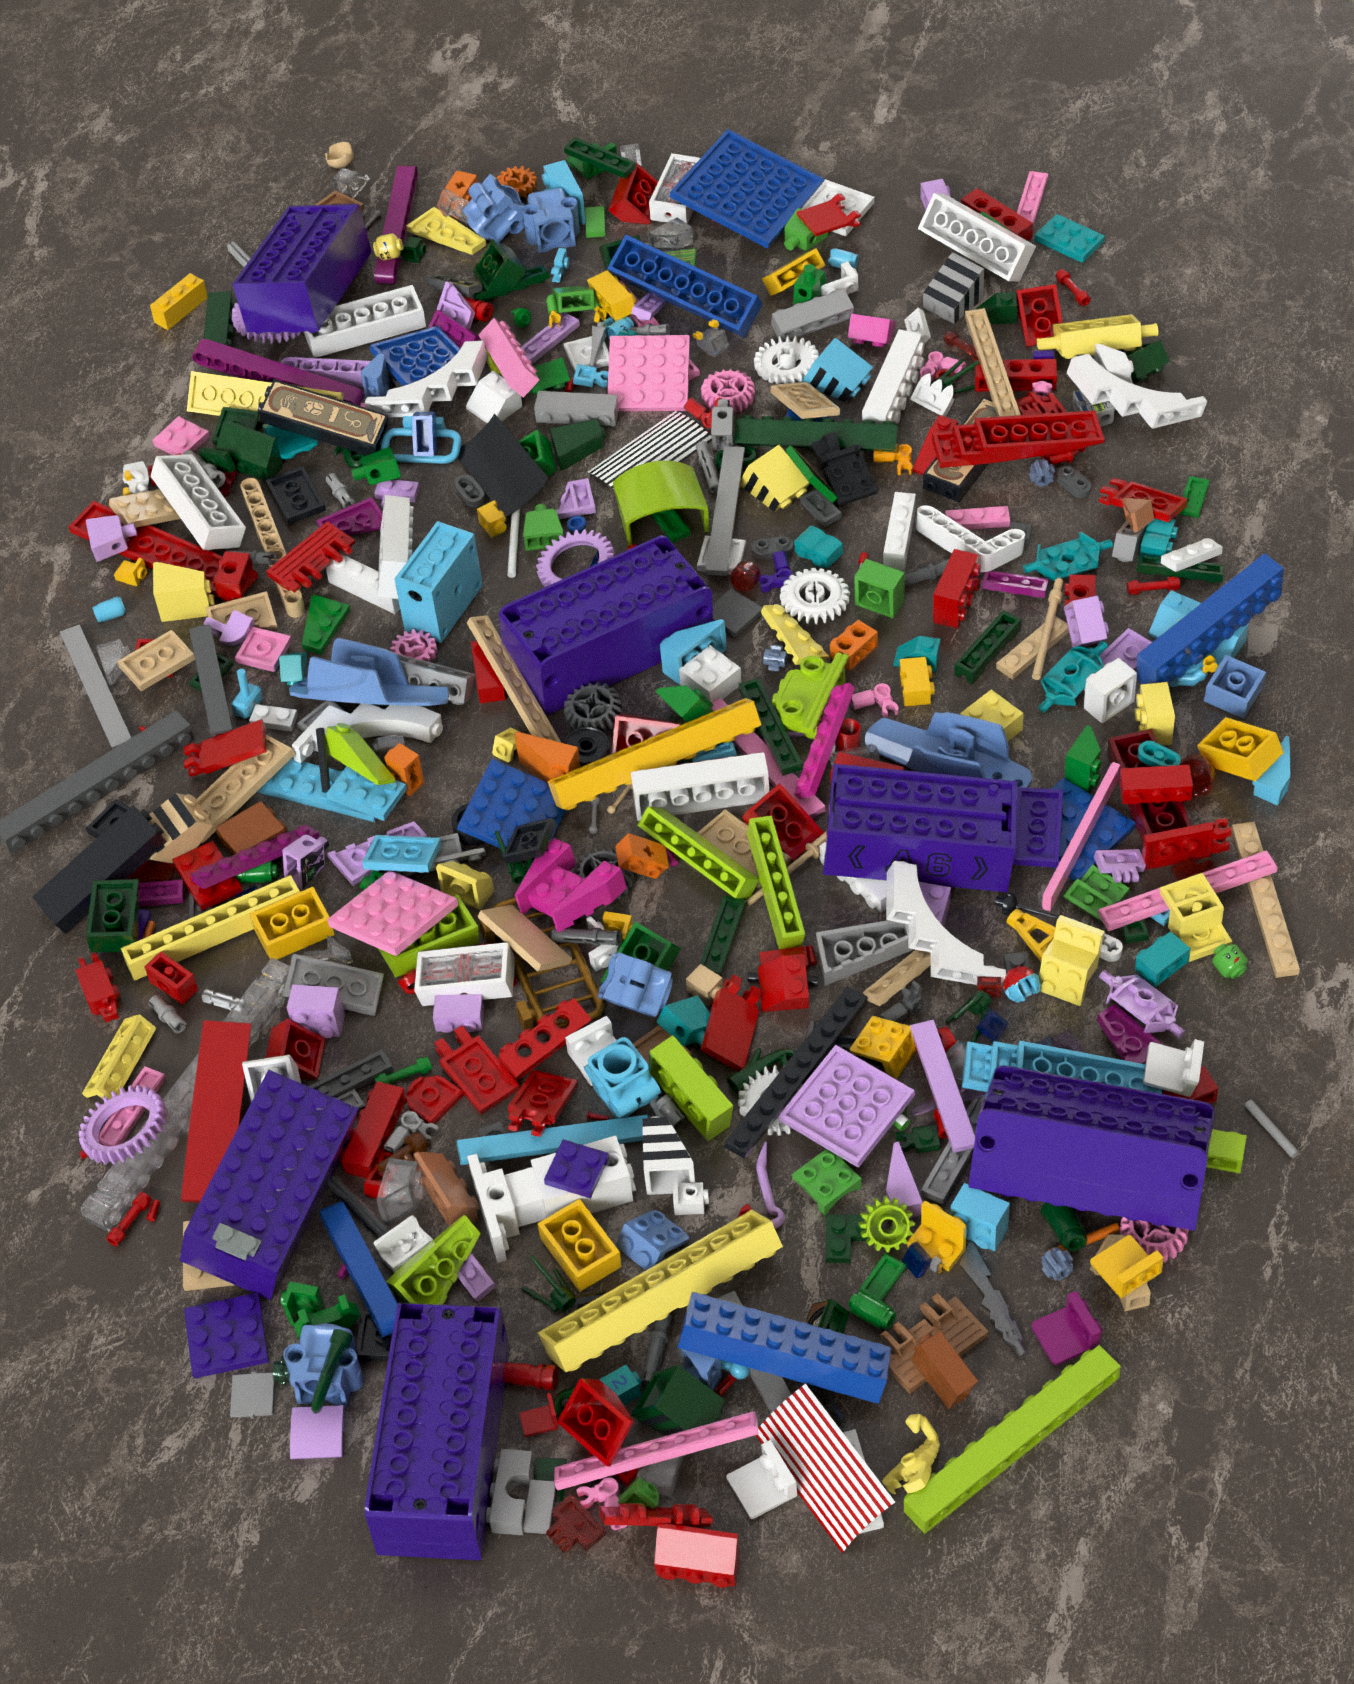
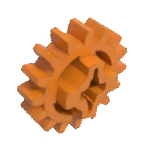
M516 166L513 169L507 168V172L501 171V175L497 176L500 184L509 185L518 192L519 197L523 196L526 198L527 193L531 194L533 190L537 189V176H535V172H531L530 168L524 170V166H521L520 169H517Z

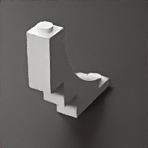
M465 341L459 352L445 366L419 381L388 390L386 396L367 397L365 400L366 407L387 414L388 417L412 416L415 412H428L433 401H452L457 386L477 385L488 358L484 341Z
M1089 354L1073 357L1067 370L1068 376L1092 405L1110 401L1122 417L1139 413L1152 429L1201 417L1207 404L1204 396L1186 400L1181 393L1155 391L1129 383L1104 369Z
M362 703L350 714L329 705L292 744V749L295 752L293 758L294 761L302 763L312 754L313 750L318 752L316 729L324 728L326 737L327 727L337 726L338 723L349 725L362 738L397 734V736L403 735V737L431 743L442 733L441 714L421 706L389 705L384 710L372 704Z
M894 861L887 871L886 920L908 924V948L931 952V977L998 989L1005 980L1006 970L995 966H984L983 954L971 949L950 934L936 919L922 895L917 877V866L905 861Z

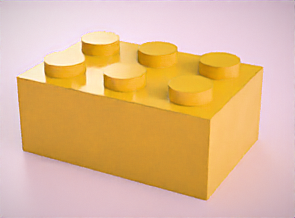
M1227 717L1197 745L1206 766L1255 782L1284 753L1276 732Z
M314 887L250 913L254 930L271 962L335 935L333 928L328 925L327 919L330 917Z
M580 1199L537 1223L540 1239L579 1292L622 1267L619 1250Z

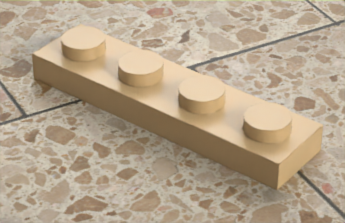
M1055 616L1047 651L1069 633L1067 623ZM1044 624L999 660L996 664V669L1013 680L1036 661Z
M913 951L862 992V994L868 997L867 1001L878 1006L886 1003L889 998L899 990H902L910 981L921 975L931 965V952Z

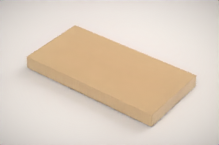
M808 382L771 386L770 393L802 419L840 415V408Z
M725 809L697 832L758 877L746 834L748 825ZM782 851L785 864L788 865L791 862V857ZM760 881L758 882V884H757V886H756V887H758L759 889L761 888Z
M513 905L480 910L478 918L505 943L508 942L509 946L535 970L542 971L570 964L572 958Z

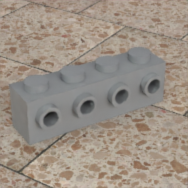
M845 289L835 290L828 295L815 297L804 303H797L787 309L777 310L772 314L771 325L777 338L780 336L781 340L785 342L787 335L791 340L795 336L800 337L851 319L854 307Z
M538 391L534 407L536 422L574 424L598 419L600 426H616L619 412L618 395Z
M398 654L408 684L447 687L448 700H451V703L456 705H463L472 699L475 681L474 673Z

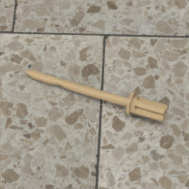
M826 832L813 843L805 845L807 851L787 867L788 875L811 856L815 859L819 858L820 845L826 842ZM762 888L747 900L748 906L763 896Z

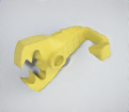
M921 1414L909 1415L906 1419V1424L914 1433H918L921 1428L927 1439L914 1452L904 1455L901 1462L882 1480L884 1486L892 1494H896L895 1489L902 1487L899 1483L901 1480L909 1481L903 1487L907 1493H913L924 1488L930 1478L931 1465L939 1451L940 1442L938 1434L928 1419Z

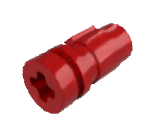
M463 296L475 312L474 319L482 322H488L493 315L492 304Z
M506 1363L504 1367V1383L527 1387L536 1386V1389L542 1390L544 1388V1390L555 1391L558 1383V1366L550 1364L547 1366L545 1364L535 1366L525 1363Z

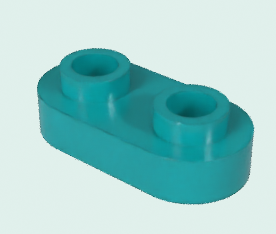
M1145 741L1138 747L1139 760L1151 767L1181 764V758L1178 753L1154 741Z

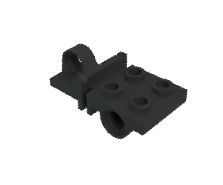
M834 432L823 435L821 440L811 444L820 464V470H823V477H826L827 484L838 497L836 499L838 506L877 494L878 489L863 456H859L861 451L859 444L840 450L839 442Z

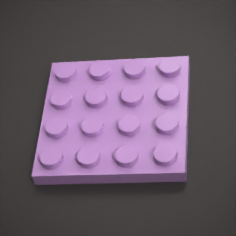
M835 1045L778 1117L782 1123L859 1168L914 1098L915 1090Z

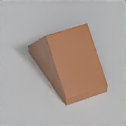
M1122 499L1125 519L1134 533L1139 532L1154 520L1151 500Z

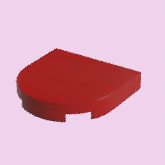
M434 1075V1077L425 1078L422 1076L409 1085L406 1102L409 1110L415 1112L426 1124H436L464 1096L463 1090L442 1076Z

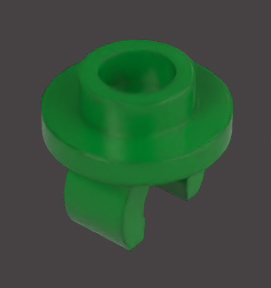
M516 308L511 311V314H514L513 320L516 326L524 328L530 323L531 313L528 309Z

